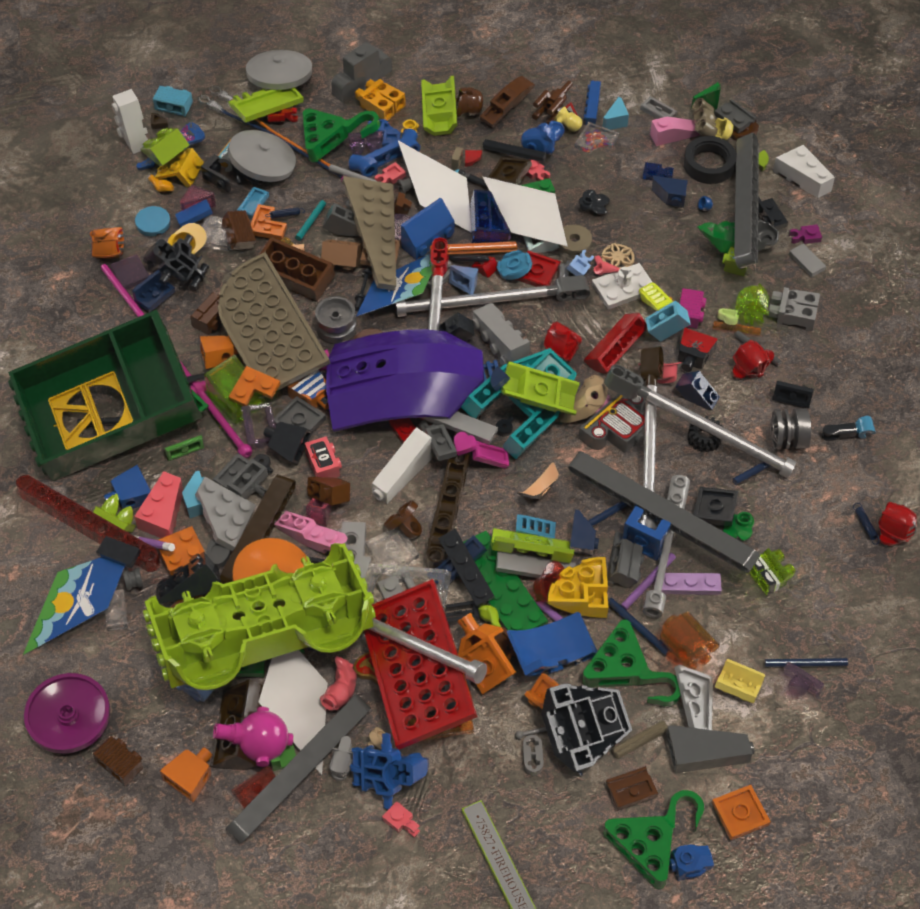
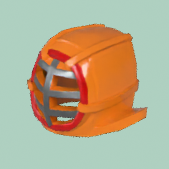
M122 227L96 229L90 232L92 237V257L110 259L123 254L125 235Z

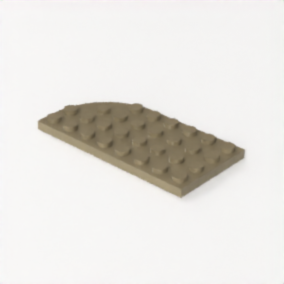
M266 252L244 262L231 273L232 276L221 288L218 312L224 329L245 366L280 380L281 384L277 389L278 391L330 364L328 356Z

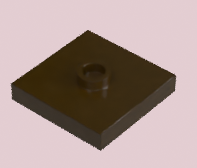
M501 157L488 178L519 185L532 166L531 160Z

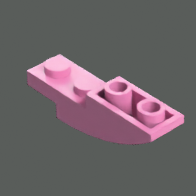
M285 511L274 524L276 528L294 540L324 554L330 551L331 544H343L348 540L345 533L319 526L315 523L314 519L289 511Z

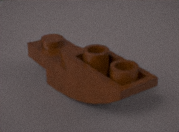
M523 76L516 78L494 96L490 101V106L480 115V120L494 128L511 108H516L534 88L535 84Z

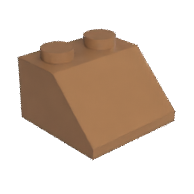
M332 239L322 242L321 258L333 263L334 268H336V265H342L343 269L353 270L354 267L359 265L363 243Z

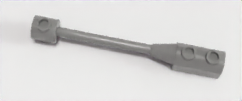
M683 475L672 476L667 500L684 510L690 486L689 478ZM669 530L664 538L654 590L646 593L643 613L651 618L662 617L664 612L666 595L661 591L674 534L672 530Z

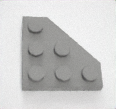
M204 477L195 493L196 498L202 504V512L207 524L211 525L215 542L233 551L256 505Z

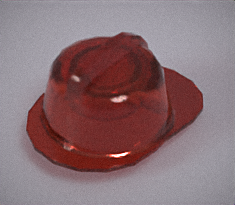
M558 561L549 562L543 574L534 581L533 590L536 602L548 603V594L552 583L561 579L559 573L565 568Z

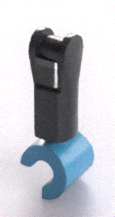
M863 416L856 423L825 425L823 427L822 439L830 441L838 438L856 437L857 433L858 437L866 439L865 433L876 434L872 418L870 416Z

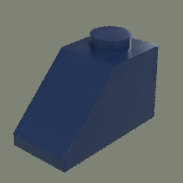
M653 176L651 190L666 205L684 207L688 180Z
M575 509L570 549H574L576 554L593 556V551L598 550L599 538H595L596 530L580 510Z

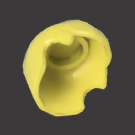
M717 118L715 120L716 128L718 129L716 137L727 141L733 133V124L727 118Z

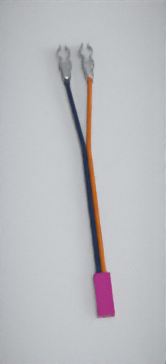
M212 85L213 90H220L219 93L211 91L213 96H218L220 100L226 102L233 100V97L227 91H221L219 86ZM201 95L202 99L209 100V102L200 101L201 105H207L212 111L225 114L245 123L240 117L227 112L215 100H210L207 95ZM257 118L255 121L264 128L251 122L245 123L260 131L279 137L292 149L309 158L306 149L272 130L260 119ZM322 159L315 162L329 171L331 164ZM332 172L333 174L340 177L342 182L343 175Z

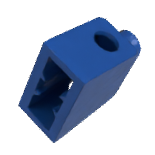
M138 465L112 479L113 491L103 496L106 501L112 495L118 494L119 504L122 509L128 506L134 509L141 507L151 490Z

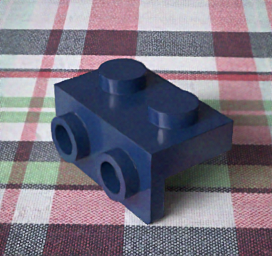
M159 270L150 274L147 279L136 285L132 290L134 301L149 313L176 292L175 287L170 283L166 282L164 285L159 283V279L162 276Z

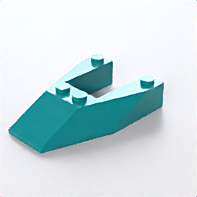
M551 348L513 361V363L570 380H575L577 375ZM507 364L500 367V369L505 372ZM491 376L474 390L461 406L468 415L475 419L503 395L501 388L496 392L492 387ZM507 396L530 418L509 436L502 447L517 459L558 418L560 411L553 412L522 403L520 399Z

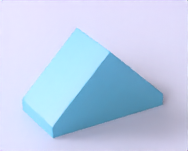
M618 97L603 117L602 130L607 131L628 126L629 114L622 98Z

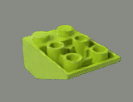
M163 128L156 133V138L145 141L142 144L144 147L140 150L156 164L163 166L186 149L189 143L178 128Z

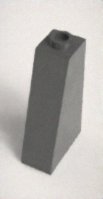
M674 725L667 728L666 738L675 773L750 763L752 754H754L753 742H749L747 734Z

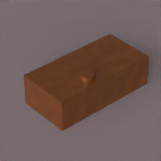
M273 237L269 239L260 254L266 252L288 290L315 302H318L335 276L333 263Z

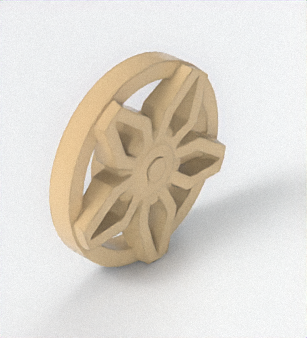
M612 243L603 250L601 259L603 261H611V265L614 264V266L620 269L622 268L619 267L620 265H625L624 267L632 266L635 256L630 247Z

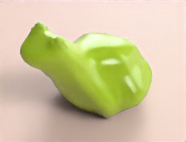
M481 605L478 608L479 616L482 620L501 627L498 611L495 607Z

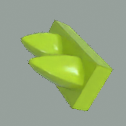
M118 494L109 497L102 507H95L93 514L122 531H134L136 525L132 523L133 510L131 506L122 509L118 515L116 514L119 505Z

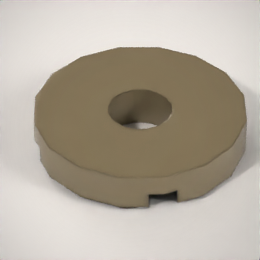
M581 225L563 227L567 246L559 245L563 252L576 255V253L581 254L583 250L588 251L590 249L592 235L587 228ZM576 238V239H578V241L574 242V241H571L570 239Z

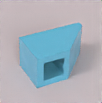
M195 471L182 492L189 518L203 515L202 504L195 495L204 477H201L200 471Z

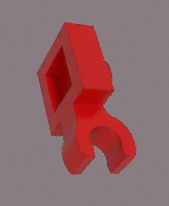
M297 108L283 109L269 114L268 122L285 121V118L291 122H297L298 116L292 115L297 114Z

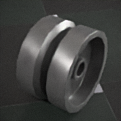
M333 296L323 299L317 305L315 317L317 333L320 338L334 344L348 341L354 336L356 332L355 307L352 302L340 296Z

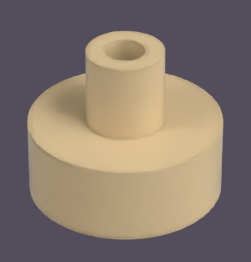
M376 727L369 733L370 741L368 746L373 745L374 748L381 749L382 734L385 733L381 728Z

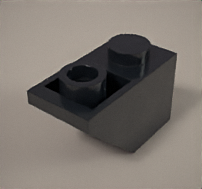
M459 312L439 325V331L448 332L463 341H467L475 335L473 320Z

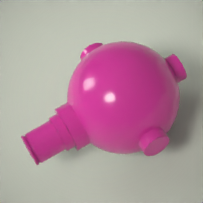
M258 707L257 712L248 715L241 723L235 722L230 725L215 724L213 729L214 739L228 740L232 744L240 745L243 753L260 767L268 766L269 761L280 756L286 746H292L293 733H288L287 726L282 718L270 712L268 707Z

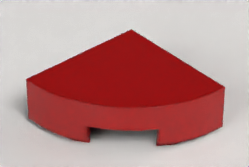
M465 150V167L472 166L473 163L480 161L482 150Z

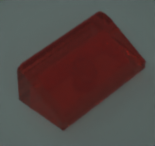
M266 766L231 791L243 808H245L276 776L271 768Z

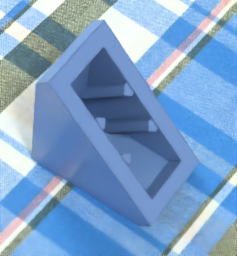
M450 266L449 283L470 295L474 294L477 286L478 268Z

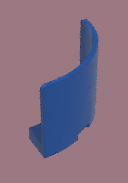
M579 612L537 628L507 631V635L526 676H540L542 672L547 670L549 674L559 672L564 669V665L574 662L576 666L592 659L598 652Z

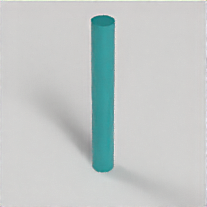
M321 200L299 230L295 236L298 241L302 240L326 206L325 201Z

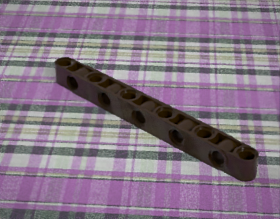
M461 408V412H460V413L465 414V415H468V414ZM472 451L457 455L448 460L426 552V566L430 571H433L446 560L447 553L438 538L452 531L455 527Z

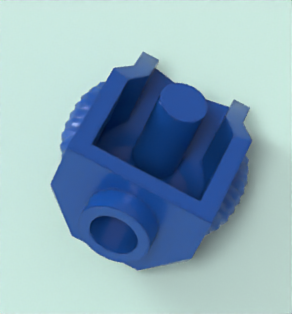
M683 845L671 851L669 866L671 872H675L678 881L699 877L705 871L714 868L708 845Z

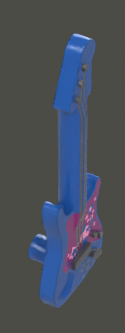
M193 122L186 124L181 130V134L187 140L189 146L205 139L204 132ZM147 158L143 162L137 163L136 167L138 170L152 168L155 166V162Z

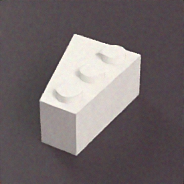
M132 89L112 96L114 102L112 108L116 114L114 119L119 126L117 128L120 138H124L132 153L135 154L144 147L142 144L148 140L145 135L148 132L146 127L143 128L142 119L144 118L139 101Z
M804 145L775 159L773 172L784 175L789 182H796L800 185L799 188L816 198L831 192L835 177Z

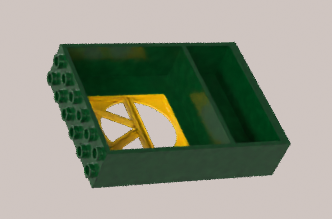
M157 310L8 372L10 380H8L9 386L16 394L13 395L17 406L20 405L21 408L18 411L22 421L26 422V426H24L25 432L32 439L29 442L31 449L37 454L35 461L38 467L42 468L44 475L49 476L52 481L203 418L168 330ZM108 386L117 390L122 395L124 400L123 415L119 422L109 431L105 432L89 387ZM81 391L87 406L68 405L69 400ZM63 412L87 413L70 433L66 430L63 424ZM92 421L97 436L92 438L79 437Z

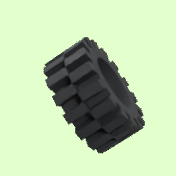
M712 417L711 419H708V420H710V421L716 423L717 425L723 427L722 425H720V421L717 420V421L715 422V418H714V417ZM690 423L688 440H690V445L694 444V449L699 447V451L702 452L705 449V452H709V449L714 451L715 447H719L721 439L714 435L711 437L701 436L698 432L702 431V429Z

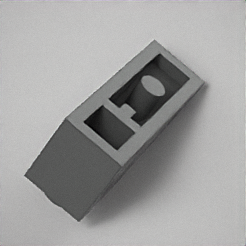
M333 203L324 218L322 228L337 235L360 237L354 221L353 211Z

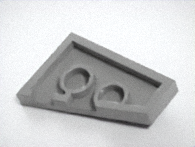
M680 664L675 666L688 726L690 728L712 730L713 677Z

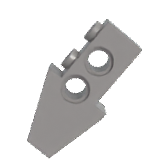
M342 521V528L338 529V531L346 534L348 540L345 542L348 551H352L354 564H358L361 571L360 577L365 578L367 583L372 564L371 557H365L366 522Z

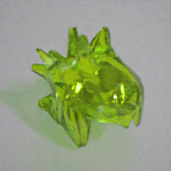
M760 283L758 284L759 286L751 285L742 289L737 295L735 310H739L737 315L743 313L745 324L748 323L750 318V323L753 325L754 317L757 321L764 323L763 314L769 315L767 307L770 297Z

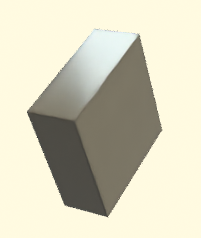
M455 148L451 161V170L453 171L461 166L463 148Z

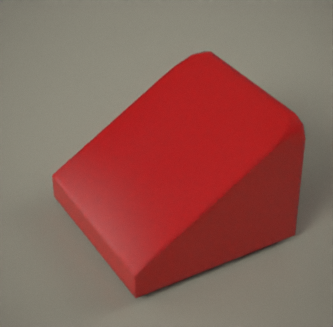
M489 257V261L483 263L475 262L471 267L478 268L480 274L489 278L497 270V262L494 257Z

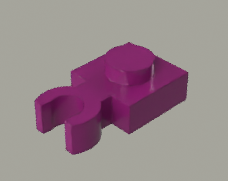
M818 224L801 226L800 231L797 229L789 231V236H795L791 239L793 244L803 240L804 244L822 241Z

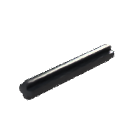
M485 139L482 144L484 149L539 162H544L546 159V153L488 139Z

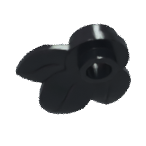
M590 189L583 192L578 204L579 208L584 212L593 211L596 214H607L604 206L610 202V199L606 195L596 194L595 190Z

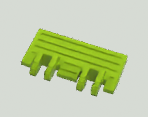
M262 88L260 91L251 93V96L247 92H243L242 99L235 95L233 100L228 101V104L246 123L303 103V96L295 88L283 90Z

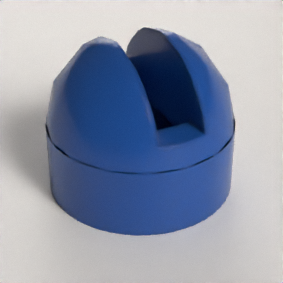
M702 196L699 199L698 208L700 210L708 211L713 207L711 198Z

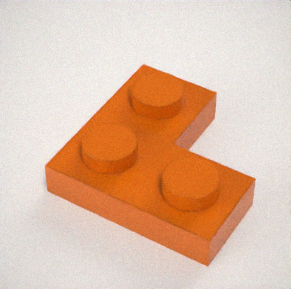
M258 204L250 223L254 235L264 238L273 237L282 241L287 230V223L272 221L271 217L265 216L270 211H275V207Z
M246 366L231 391L229 400L247 407L255 392L272 399L281 384L280 380Z

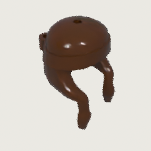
M462 87L459 89L458 98H456V102H459L457 117L466 112L470 116H476L481 113L483 108V95L481 91L472 87Z

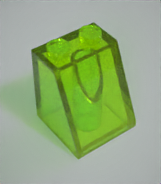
M233 355L204 374L208 397L237 424L245 420L253 412L260 410L265 405V399L263 395L255 392L247 407L229 400L231 391L245 369L239 359Z

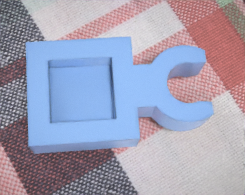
M583 250L579 256L576 255L567 267V270L575 276H584L591 266V261L594 259L593 255L590 258L585 256L586 250Z

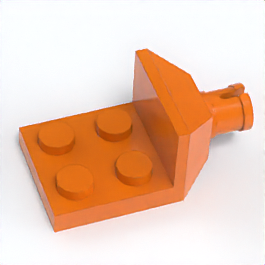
M471 613L457 621L466 635L461 638L458 656L470 662L478 660L487 665L485 678L482 682L476 684L482 694L516 673L494 639L495 636L504 631L502 627L489 624L479 626Z

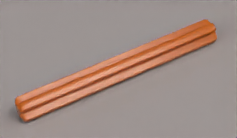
M515 241L448 244L449 255L504 253L517 250V243Z

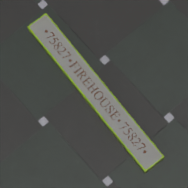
M482 800L462 808V813L509 908L536 909Z

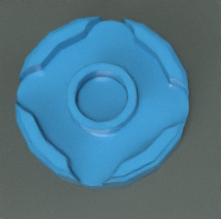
M150 206L140 210L135 218L138 231L145 236L163 234L169 229L171 224L169 213L157 206Z
M521 250L505 254L502 257L503 259L497 263V270L500 276L508 280L524 276L532 267V259L529 253H523Z

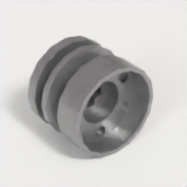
M807 408L793 409L791 417L787 409H783L782 413L779 409L773 410L770 422V435L774 449H781L782 445L784 449H788L791 440L795 449L809 448L811 442V420Z

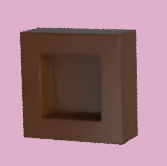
M401 192L398 193L394 202L395 217H398L399 214L408 215L412 202L405 198L406 194Z

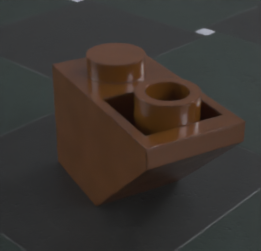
M308 477L307 496L329 505L349 502L350 482L339 478Z

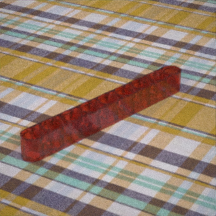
M22 475L16 480L19 495L23 500L99 544L102 543L105 536L140 548L141 554L136 560L135 565L148 572H154L159 569V555L157 550L151 545L29 475Z

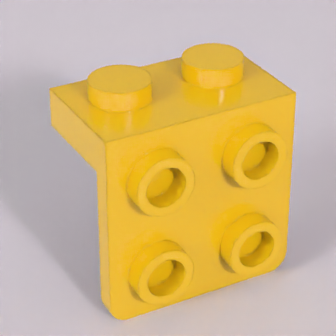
M193 148L184 149L166 164L160 166L155 177L157 179L177 176L186 188L191 187L204 161Z

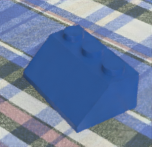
M438 198L401 224L402 249L415 260L424 256L430 250L434 239H446L454 233L455 221L442 198Z

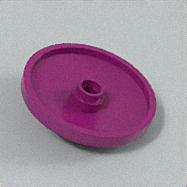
M77 673L56 675L42 682L31 693L24 709V723L31 739L41 748L54 753H72L90 746L103 734L110 718V703L103 687L91 677Z

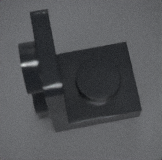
M214 154L201 166L202 177L205 181L229 193L231 191L230 180L219 174L221 164L218 161L220 157Z

